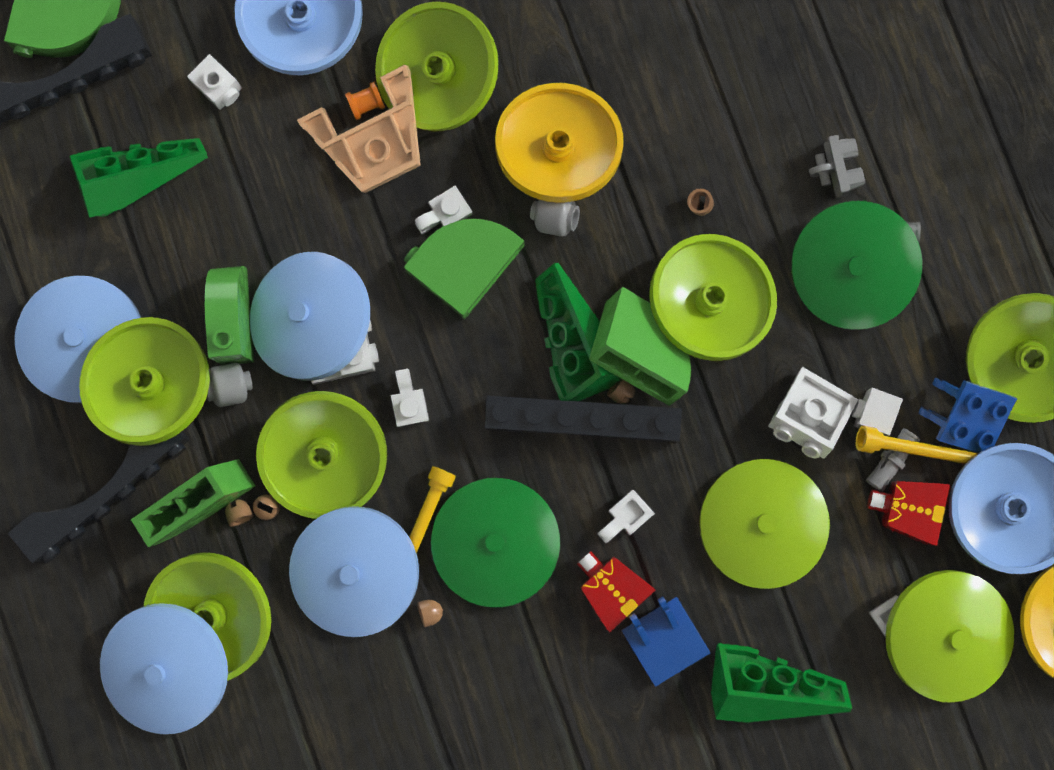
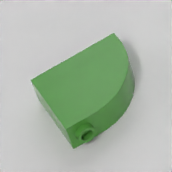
M14 0L4 41L13 49V53L27 58H32L33 54L54 58L77 55L89 47L101 26L116 20L121 0Z
M484 219L459 220L435 231L420 248L417 246L413 247L404 259L407 263L404 269L410 276L466 319L524 248L525 244L524 240L510 229L493 221Z
M245 266L210 269L206 277L205 324L208 358L221 365L254 362L253 340L250 332L248 274Z
M624 287L620 288L605 303L589 360L670 406L688 391L691 377L689 354L678 349L665 337L655 321L651 305L648 301Z
M239 459L209 466L132 518L131 521L147 547H151L177 536L212 516L254 488L255 484Z

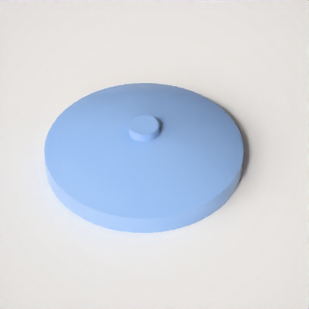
M236 0L235 2L237 30L248 51L264 66L289 75L313 74L336 64L354 45L362 24L361 0Z
M320 252L295 254L274 266L263 278L256 290L250 311V332L254 346L262 360L274 371L284 376L305 381L329 377L351 362L365 340L370 322L369 297L360 276L344 261Z
M70 276L55 280L37 291L27 302L20 314L15 331V350L18 362L29 381L43 393L58 400L82 403L79 390L80 375L83 363L91 348L110 329L123 322L141 318L134 303L123 291L104 280L90 276Z
M1008 443L981 451L962 467L951 488L949 518L958 542L967 554L978 563L989 569L1010 574L1033 573L1054 564L1053 454L1029 444Z
M352 506L332 510L318 517L305 528L297 539L291 554L289 577L294 597L299 607L311 621L322 629L337 635L363 637L386 629L407 610L417 590L419 563L411 539L397 522L377 510Z
M159 603L138 608L124 616L114 625L103 644L100 658V673L106 695L114 708L127 721L148 732L176 734L197 726L217 708L226 689L228 665L219 637L203 618L187 608Z

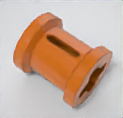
M375 82L370 83L368 88L354 94L350 92L345 93L356 120L361 118V114L375 108L380 110L385 108Z

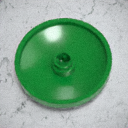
M867 201L843 202L821 211L803 228L795 243L792 254V278L799 297L806 307L818 318L833 326L844 329H868L893 319L912 300L919 286L922 274L921 249L913 230L894 211L880 204Z
M487 478L463 486L444 503L433 525L431 551L439 575L446 585L458 596L480 606L506 607L530 598L548 581L558 560L560 534L552 510L538 493L514 480Z

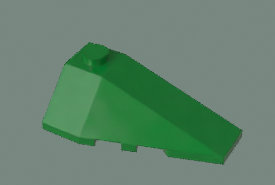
M200 138L163 141L156 148L149 149L141 147V144H132L128 151L113 152L112 147H101L70 155L89 218L107 216L114 211L123 209L208 158Z
M554 263L535 279L540 314L543 319H546L549 337L544 338L546 348H551L553 366L549 367L550 377L560 400L578 402L610 389L621 378L589 360L600 321L560 264Z
M718 643L716 647L711 696L717 720L748 723L846 713L852 709L847 685L844 681L811 669L803 672L787 666V660L778 657L776 661L758 655L759 650L748 646Z

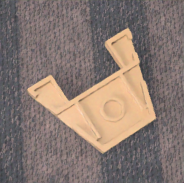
M403 65L380 77L393 105V108L338 136L325 108L321 107L297 120L299 125L313 137L321 149L325 150L335 161V164L363 193H367L421 166L411 72L407 65Z

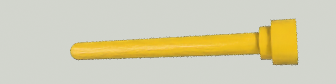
M864 425L859 428L856 436L857 450L866 453L886 449L966 464L978 454L883 436V433L879 432L877 428Z
M432 466L428 475L430 479L428 485L431 486L409 537L416 553L442 492H446L448 487H452L456 475Z

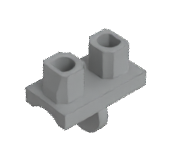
M838 135L828 137V141L824 143L828 163H826L824 153L815 155L817 166L810 168L809 173L810 177L820 176L822 186L831 185L830 174L837 199L845 197L850 191L863 186L865 178L861 167L846 170L844 160L858 156L856 139L839 140Z

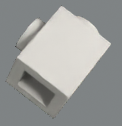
M210 54L187 76L193 85L219 110L224 106L233 104L240 94L239 91L242 89L238 81Z
M875 388L866 390L863 400L858 399L852 413V417L856 418L854 426L857 428L863 425L875 427L879 432L883 433V436H890L903 399Z

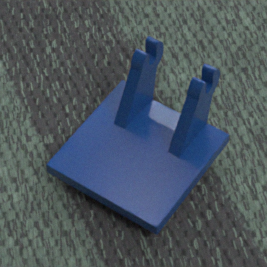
M934 378L933 386L957 399L948 419L931 409L920 408L918 413L921 416L941 426L936 439L940 442L977 453L994 447L1017 398L963 380L959 389L944 380L941 382L939 379Z
M663 596L657 599L660 607L639 620L635 613L629 616L632 624L621 630L655 687L710 654L709 649L677 597L667 603Z

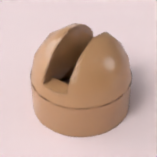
M696 189L688 196L687 204L694 214L703 216L713 209L714 199L709 191ZM701 196H706L704 209L699 210Z
M623 379L612 386L607 392V396L619 404L628 403L630 401L629 398H633L635 395L634 386Z
M261 495L253 503V512L261 520L274 519L280 511V504L271 495ZM259 502L272 507V512L269 513L259 508Z
M237 499L235 500L237 506L233 507L231 503L227 505L225 514L229 526H238L253 518V513L247 502Z
M434 600L417 602L424 628L440 621L443 609L438 602Z

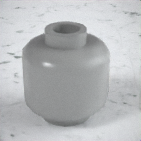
M538 200L533 202L530 211V218L535 221V227L539 232L562 237L576 229L580 215L579 206H575L574 201L555 203Z
M238 363L214 366L209 369L208 401H213L218 407L240 404L246 401L247 391L253 389L249 371L243 372L242 367Z

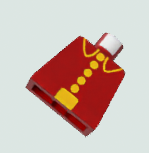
M894 481L891 482L888 493L871 490L867 508L884 512L882 519L883 527L923 544L937 546L950 485Z
M590 551L577 563L589 577L580 588L609 632L656 591L650 584L615 557H612L603 565Z

